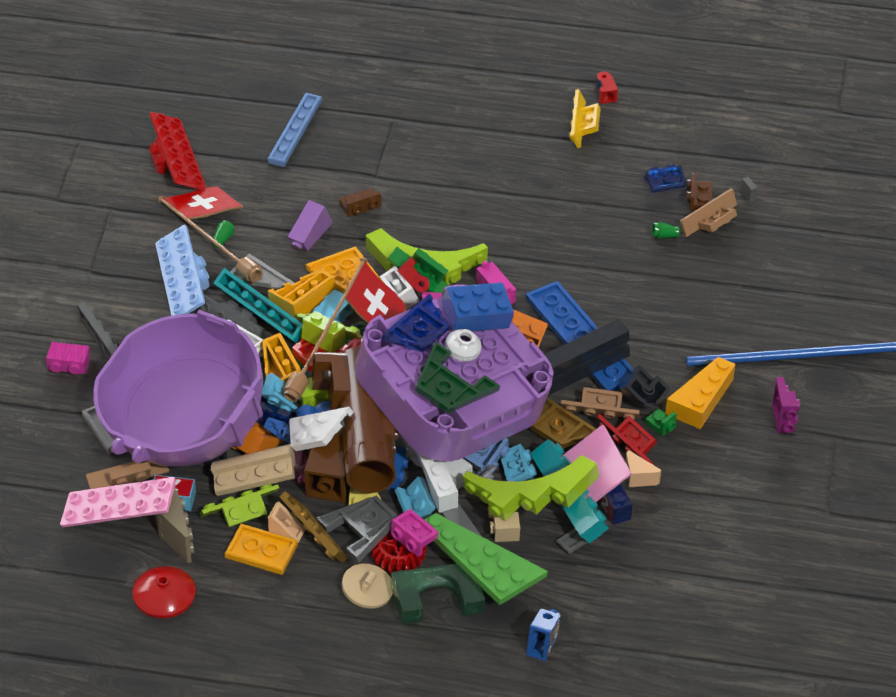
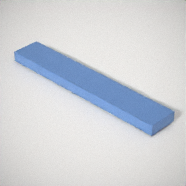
M309 93L304 94L269 155V164L285 167L322 102V96Z

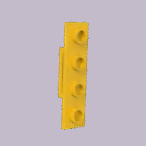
M577 89L575 98H573V119L571 120L572 128L569 135L577 148H581L582 136L598 131L601 108L598 103L585 107L586 101L580 90Z

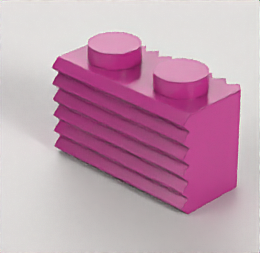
M51 342L46 357L47 370L70 372L75 375L79 373L86 374L91 358L89 346Z

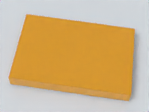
M240 524L225 552V558L283 575L298 546V540Z

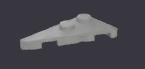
M248 254L246 257L257 263L263 271L259 281H248L236 271V267L230 271L251 286L281 289L285 283L289 282L290 285L294 283L251 254Z

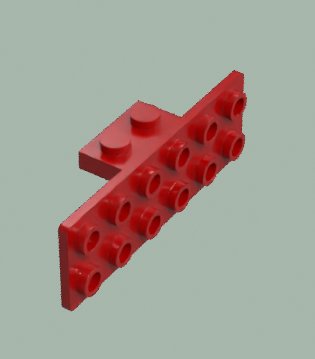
M151 112L149 116L157 138L150 145L149 151L157 173L164 174L169 167L174 183L199 190L206 189L181 120L176 117L172 118L161 113Z

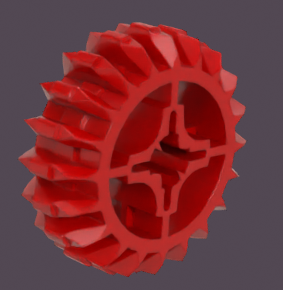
M390 530L371 550L372 559L377 567L381 566L384 571L388 569L390 574L393 571L397 572L398 575L403 571L407 574L409 569L415 571L416 567L421 566L422 561L425 559L426 546L423 547L422 555L417 557L400 541L394 539Z

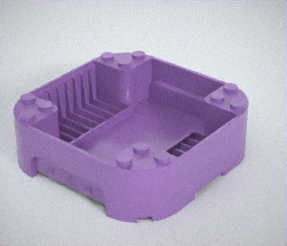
M452 285V286H447V287L466 286V285ZM445 287L441 297L386 320L381 315L372 319L366 326L355 372L364 390L418 454L433 460L451 462L467 457L532 426L539 419L552 385L553 369L549 360L535 343H530L511 321L509 328L471 331L481 341V351L476 359L464 362L450 356L443 364V366L472 386L486 375L500 385L498 392L449 414L418 394L415 389L435 341L445 347L446 338L452 332L442 304L446 291ZM460 336V339L465 342L471 341L468 336Z

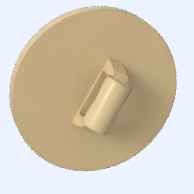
M354 565L345 572L342 579V590L345 596L352 603L363 608L381 607L388 603L393 594L394 586L392 579L383 569L375 565Z

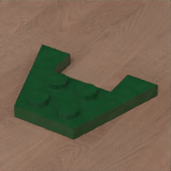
M435 341L415 389L418 394L449 414L498 392L500 385L486 375L474 386L443 366L450 358L451 351Z

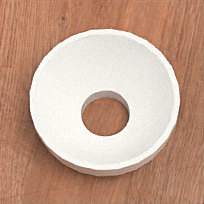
M458 329L449 333L445 341V348L451 351L452 358L467 362L479 356L481 341L470 330ZM460 336H468L471 341L465 342L460 339Z

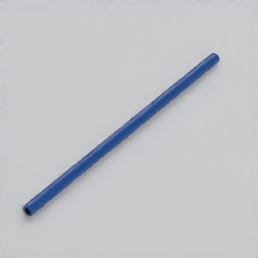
M896 342L686 357V365H709L717 357L732 363L896 352Z

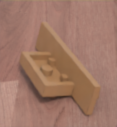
M730 188L681 219L680 224L684 237H688L699 229L714 232L718 227L729 223L732 218L736 217V209H733V207L737 205L733 189Z
M584 387L582 402L561 400V407L569 412L576 413V411H580L590 416L602 414L606 418H615L617 416L623 417L624 420L630 416L634 420L639 419L640 411L621 408L623 392Z
M133 461L86 474L89 488L95 489L144 481L155 477V475L169 473V468L146 461L140 463Z

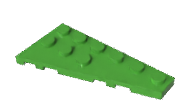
M437 513L424 519L439 532L438 538L434 542L499 605L547 577L548 571Z

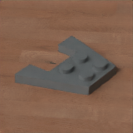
M374 496L318 516L316 519L327 533L346 523L361 538L347 547L348 553L359 563L391 530L392 520L398 515L378 496Z

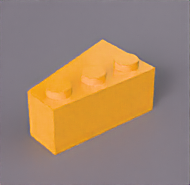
M318 270L300 277V281L290 285L288 282L281 289L276 291L274 289L268 290L269 300L299 321L300 319L296 316L297 313L305 315L306 313H311L316 306L323 302L326 295L336 290L335 279L333 275L323 270Z
M281 333L262 340L266 377L267 374H275L287 383L292 373L302 372Z

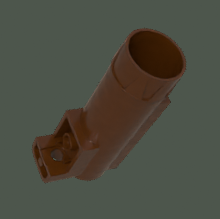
M360 347L350 348L344 352H314L311 374L312 390H328L330 410L350 407L353 410L351 417L345 416L341 421L343 463L348 485L362 493H376L387 489L396 478L394 462L396 442L394 440H398V431L357 379L355 365Z

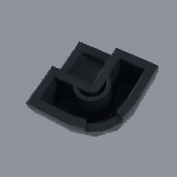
M640 365L635 367L628 378L619 386V390L632 403L641 408L657 406L671 389L658 375L652 378Z

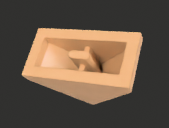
M631 451L626 453L625 462L632 473L628 477L629 487L653 486L660 483L661 469Z
M276 502L268 516L269 532L298 540L299 543L305 531L303 524L280 502Z

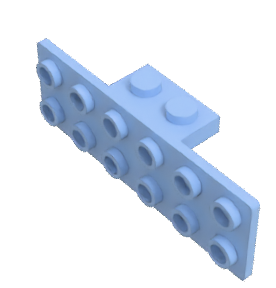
M183 225L155 243L171 316L189 314L205 304L202 289L205 290L210 287L208 281L209 274L205 269L206 262L202 256H198L193 252L188 228L186 225Z

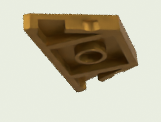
M547 398L539 419L530 427V430L545 440L549 439L554 444L559 443L564 449L577 445L594 432L596 428Z

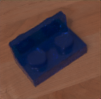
M670 164L660 169L653 167L644 176L645 180L649 182L651 193L683 188L687 185L682 165L675 166V164Z
M260 401L263 415L256 422L265 425L270 417L289 424L290 418H295V416H292V412Z

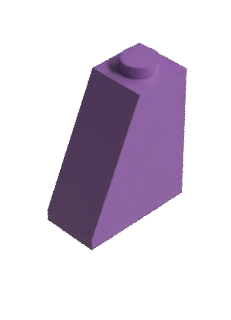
M308 200L288 235L294 248L298 250L302 248L308 251L331 226L333 221L325 206Z

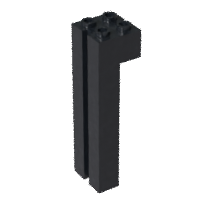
M620 319L544 354L553 369L552 385L548 395L630 356V346L627 343L630 341L629 330Z

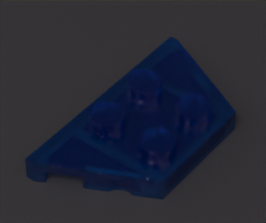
M428 294L384 332L381 340L425 352L448 331L449 324L443 318L439 307H435L432 302V295Z

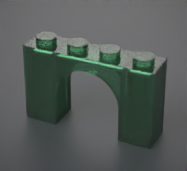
M458 564L392 572L391 588L401 625L422 622L423 605L419 594L424 589L433 586L445 587L454 592L458 598L463 616L483 614L485 598L482 588Z

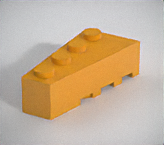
M717 357L667 398L665 413L670 415L672 412H675L677 420L701 429L733 381L736 364Z

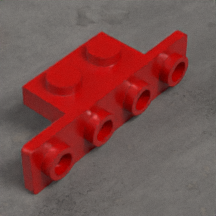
M599 414L597 416L600 420L599 426L604 425L607 431L612 432V438L618 444L624 443L627 452L631 451L654 465L645 454L657 441L636 421L628 416L615 428L602 415Z

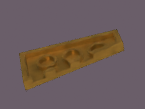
M286 491L280 496L292 510V514L304 523L303 527L310 534L313 533L315 536L314 540L321 547L324 546L327 549L325 553L332 560L337 559L343 563L348 558L301 502Z

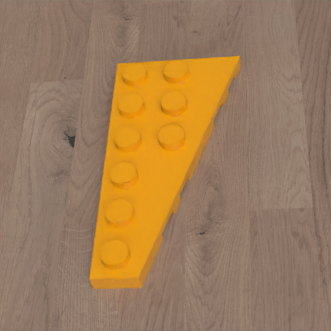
M355 246L305 264L306 270L310 273L323 270L333 275L336 289L344 294L361 263L360 259L363 258V255Z

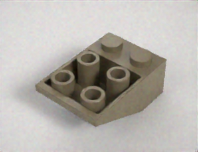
M174 490L169 511L167 513L155 514V521L159 536L187 563H190L191 554L194 553L191 541L193 540L192 530L188 527L187 512L182 510L185 509L183 497H179L178 491Z

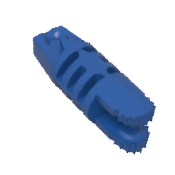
M269 417L264 425V430L276 438L291 444L290 424Z

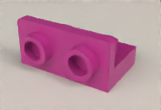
M412 509L405 511L392 520L391 535L393 538L400 541L417 557L422 555L424 546L438 538L439 532Z

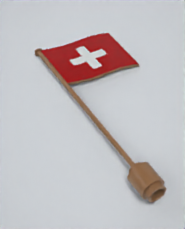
M209 187L182 195L165 198L160 196L158 198L159 203H164L237 262L236 271L250 282H257L261 279L263 271L257 263L249 257L238 259L191 221V219L208 217L228 210L242 209L243 206L219 187Z
M366 258L360 259V265L302 372L290 375L283 388V397L287 400L296 402L303 395L309 383L305 372L313 360L314 352H317L345 299L367 323L379 315L386 320L403 313L406 307L404 302L377 277L367 264Z

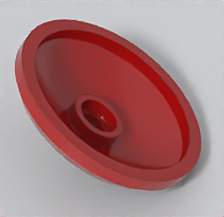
M160 566L149 569L140 575L133 586L132 593L136 607L144 614L155 618H170L183 613L191 606L195 599L196 589L192 577L184 570L172 566Z

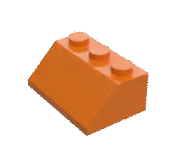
M255 422L244 438L242 446H233L232 448L244 451L245 455L275 448L282 443V440L264 430V426Z

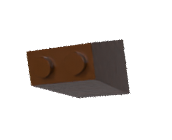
M341 429L334 434L326 446L311 448L304 470L306 497L346 503Z

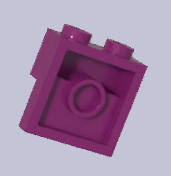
M776 377L772 398L777 433L793 432L795 430L794 424L798 423L797 411H800V400L796 399L795 391H789V386L785 385L784 377Z

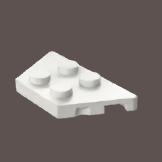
M350 407L290 418L291 447L295 451L326 446L334 434L341 429L342 425L340 422L345 416L351 417L353 410Z

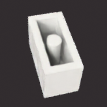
M395 266L381 275L380 278L404 302L406 306L404 310H408L420 301L411 285L397 271L398 269Z

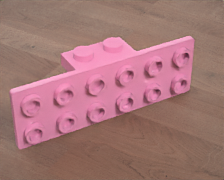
M170 477L70 492L60 525L62 527L167 513L176 479Z

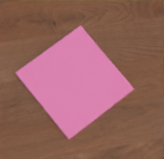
M601 425L564 454L571 462L583 455L597 463L599 478L588 488V496H591L596 502L632 475L604 425Z

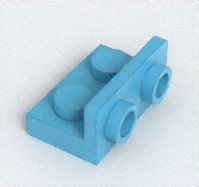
M267 374L262 389V396L267 399L269 404L275 405L284 414L296 412L299 408L293 402L283 397V388L286 383L275 374Z
M521 443L510 448L506 457H501L507 481L516 482L536 479L537 471L535 466L531 464V460H533L529 449L525 450Z
M418 476L407 489L400 487L395 489L403 512L412 509L422 519H426L436 509L426 482L422 477Z

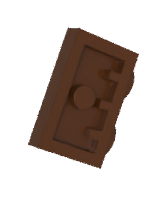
M692 173L691 180L688 179L687 190H690V192L687 191L686 202H690L689 210H697L712 200V182L695 181L696 173Z
M370 188L339 198V204L347 216L351 217L381 207V193H375Z

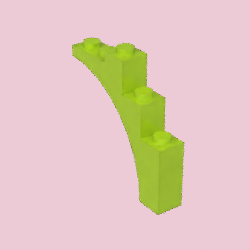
M382 228L366 235V249L386 271L395 267L387 261V258L396 247H399L411 257L418 249L396 240ZM484 243L458 251L442 252L421 249L449 270L442 279L448 285L461 280L462 272L487 261L488 247Z
M581 455L570 465L555 473L528 481H495L480 477L469 471L462 477L465 490L470 494L480 497L483 502L488 503L489 511L494 517H499L506 521L520 506L527 511L538 514L552 499L557 504H562L569 508L599 478L597 463Z

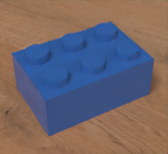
M503 282L446 287L442 304L452 331L458 329L482 331L510 327L514 310Z

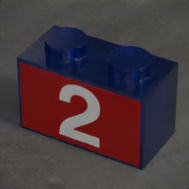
M620 483L599 499L612 525L631 520L633 504Z

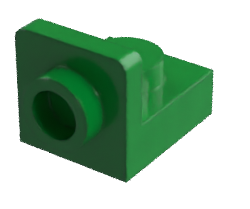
M657 409L645 418V424L661 436H664L676 427L677 414L672 412L670 415H667L660 409Z

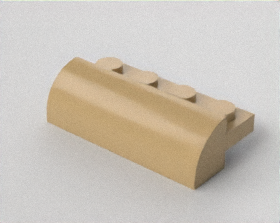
M291 444L212 462L211 472L214 475L216 495H225L294 479V466H296L294 449L291 447Z

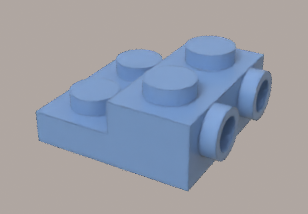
M505 438L463 459L470 463L472 468L485 476H488L489 473L493 474L499 466V463H497L499 458L506 457L510 450L508 447L509 439Z

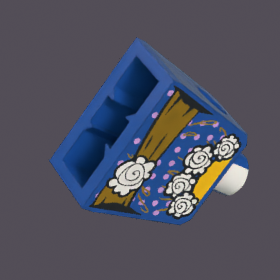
M539 610L530 626L527 656L547 661L558 636L560 615L556 610ZM541 636H545L543 641L541 642L539 638Z

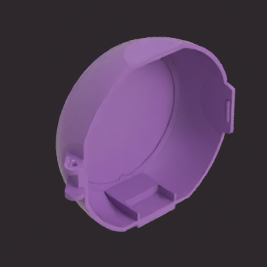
M201 310L197 314H179L160 318L132 331L125 337L97 375L94 384L95 409L105 430L114 439L111 448L112 452L117 455L129 452L132 454V460L137 463L146 461L166 467H187L210 461L222 455L233 446L241 447L248 432L257 419L263 415L260 405L263 373L259 354L251 339L243 331L239 330L236 323Z

